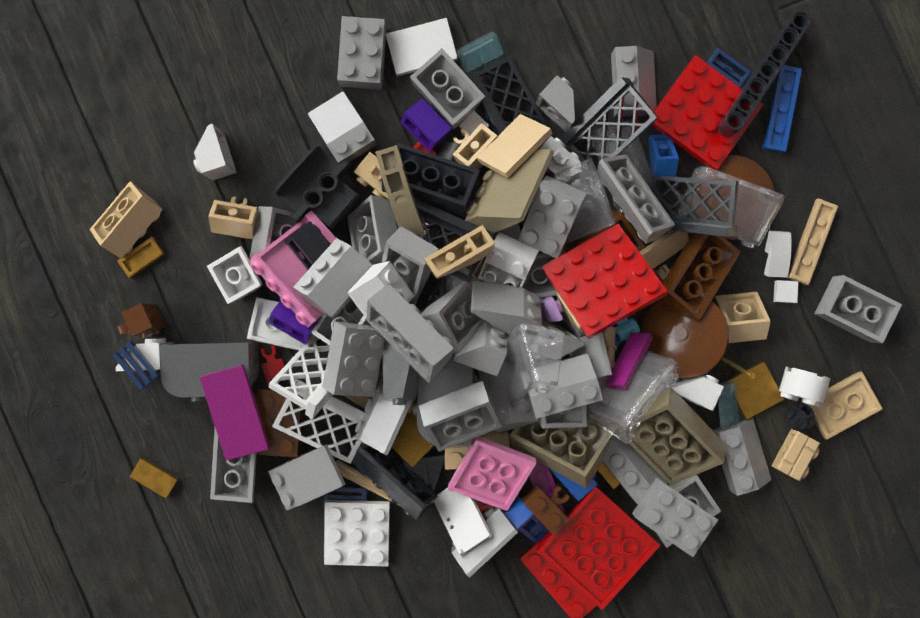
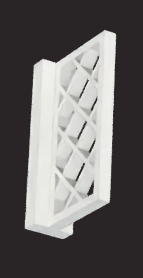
M315 335L310 338L308 343L296 353L269 383V388L306 410L305 415L312 419L333 395L322 387L325 374L322 364H327V358H320L318 353L329 351L330 346L328 344L327 346H317L316 341L319 338ZM314 352L316 359L305 360V353ZM306 365H318L319 371H307ZM302 366L304 373L292 374L291 368ZM321 377L322 382L311 385L309 378ZM305 378L307 385L295 386L294 379ZM281 380H290L291 387H282L278 383ZM308 391L309 398L305 401L297 395V392Z
M298 379L294 381L295 386L307 385ZM308 391L297 392L305 401L309 398ZM331 396L322 407L325 415L314 419L310 418V420L298 424L294 412L304 408L293 409L291 401L286 398L272 427L316 448L323 446L318 436L331 433L333 444L328 445L331 454L350 464L362 441L357 436L351 437L348 426L355 423L358 424L359 420H363L366 413ZM292 414L294 426L285 428L279 425L283 416ZM335 414L341 415L343 424L332 428L329 417ZM326 418L329 429L317 433L314 422ZM345 418L351 420V422L346 423ZM311 423L314 435L302 436L299 427ZM345 427L348 438L336 442L333 431ZM296 428L298 433L291 430ZM350 442L351 451L348 457L340 454L338 445Z

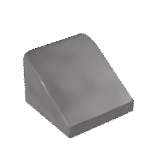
M444 142L437 156L453 161V153L458 149V144Z

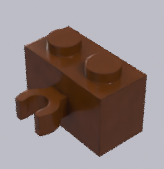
M144 303L121 312L126 323L117 326L120 335L131 333L132 336H141V338L158 336L161 334L160 330L166 328L157 305Z
M536 484L522 497L523 504L555 535L569 521L567 514L558 506L559 503H565L569 499V495L566 493L563 497H558L557 493L562 489L558 485L553 489L552 496H549Z

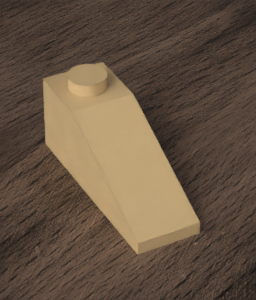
M482 225L424 258V260L438 279L472 265L491 254L495 242Z

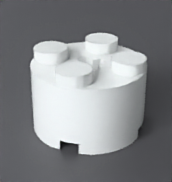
M786 367L779 392H781L780 396L794 401H798V398H803V403L820 407V403H824L830 378L825 376L819 377L812 372Z

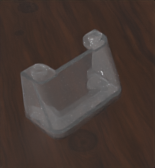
M701 166L695 168L692 178L739 181L734 225L737 226V233L734 237L742 240L741 245L752 249H754V246H759L777 215L785 196L708 167ZM702 184L697 188V191L703 198L711 192L706 184ZM724 185L718 190L724 200L731 195V186ZM694 193L685 199L691 208L700 202ZM715 195L706 201L712 210L721 204ZM681 203L677 214L683 217L689 211ZM703 205L695 210L700 219H704L710 214ZM722 207L715 213L721 221H728L729 212L725 207Z
M520 324L508 336L507 354L500 368V373L510 404L515 408L516 412L527 413L533 409L528 394L531 389H535L538 393L546 394L558 386L565 333L530 324Z
M647 350L628 389H610L606 386V380H604L599 386L603 400L587 404L586 417L628 445L634 437L631 431H633L635 426L638 427L640 425V419L663 389H668L669 385L673 387L679 379V363L672 358Z

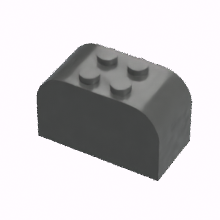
M258 342L160 345L161 381L164 388L176 397H191V401H204L206 397L199 377L241 364L245 366L251 388L257 382L259 376Z
M454 353L430 383L420 375L417 389L418 399L414 402L413 414L417 415V426L420 434L430 443H433L424 428L419 405L474 384L475 368L453 361ZM472 439L457 445L471 446Z

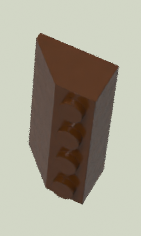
M693 233L663 280L662 284L668 293L659 301L670 310L700 320L741 252L723 236Z

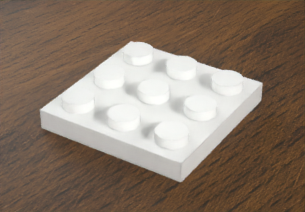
M326 500L324 565L388 566L390 501Z

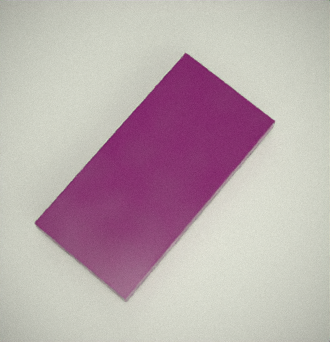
M244 364L201 375L199 378L225 460L269 449L270 446Z

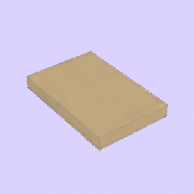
M520 114L476 158L479 163L509 178L552 135V131L549 127Z
M860 371L828 388L824 403H820V407L806 404L813 409L816 416L814 421L823 438L827 440L883 409L863 372Z

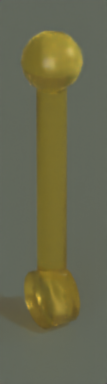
M722 358L723 362L744 373L748 379L755 378L753 371H747L727 358Z

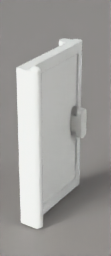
M448 488L438 494V498L434 503L459 556H462L487 538H492L493 535L473 498L448 490Z

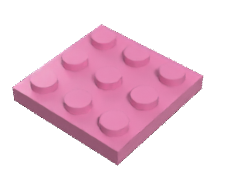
M475 437L450 480L448 490L508 511L535 467L536 458L485 438Z

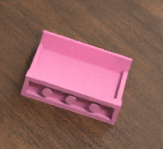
M313 211L306 214L302 221L260 253H255L249 261L253 271L266 280L268 288L275 291L281 297V302L287 308H291L296 314L297 320L308 328L322 317L324 313L305 302L293 288L308 270L286 244L285 240L311 221L312 224L320 229L323 238L327 242L333 243L336 239L335 236Z

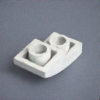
M769 231L765 247L768 258L764 274L768 277H788L791 260V233Z

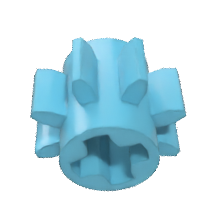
M625 318L614 327L616 328L615 334L621 342L623 340L627 342L631 332H640L639 326L633 318Z

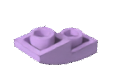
M552 296L544 299L540 298L542 320L550 322L563 320L560 313L564 311L559 300L555 301Z

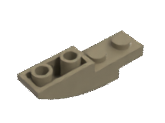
M398 146L377 151L376 156L381 169V177L398 227L401 226L413 232L416 236L424 234L419 211Z

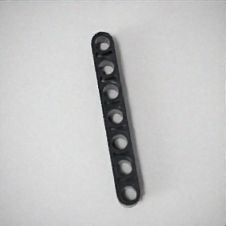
M798 11L783 25L719 122L718 130L720 134L725 137H731L745 125L809 27L810 17L807 13ZM728 121L732 122L734 127L730 126Z

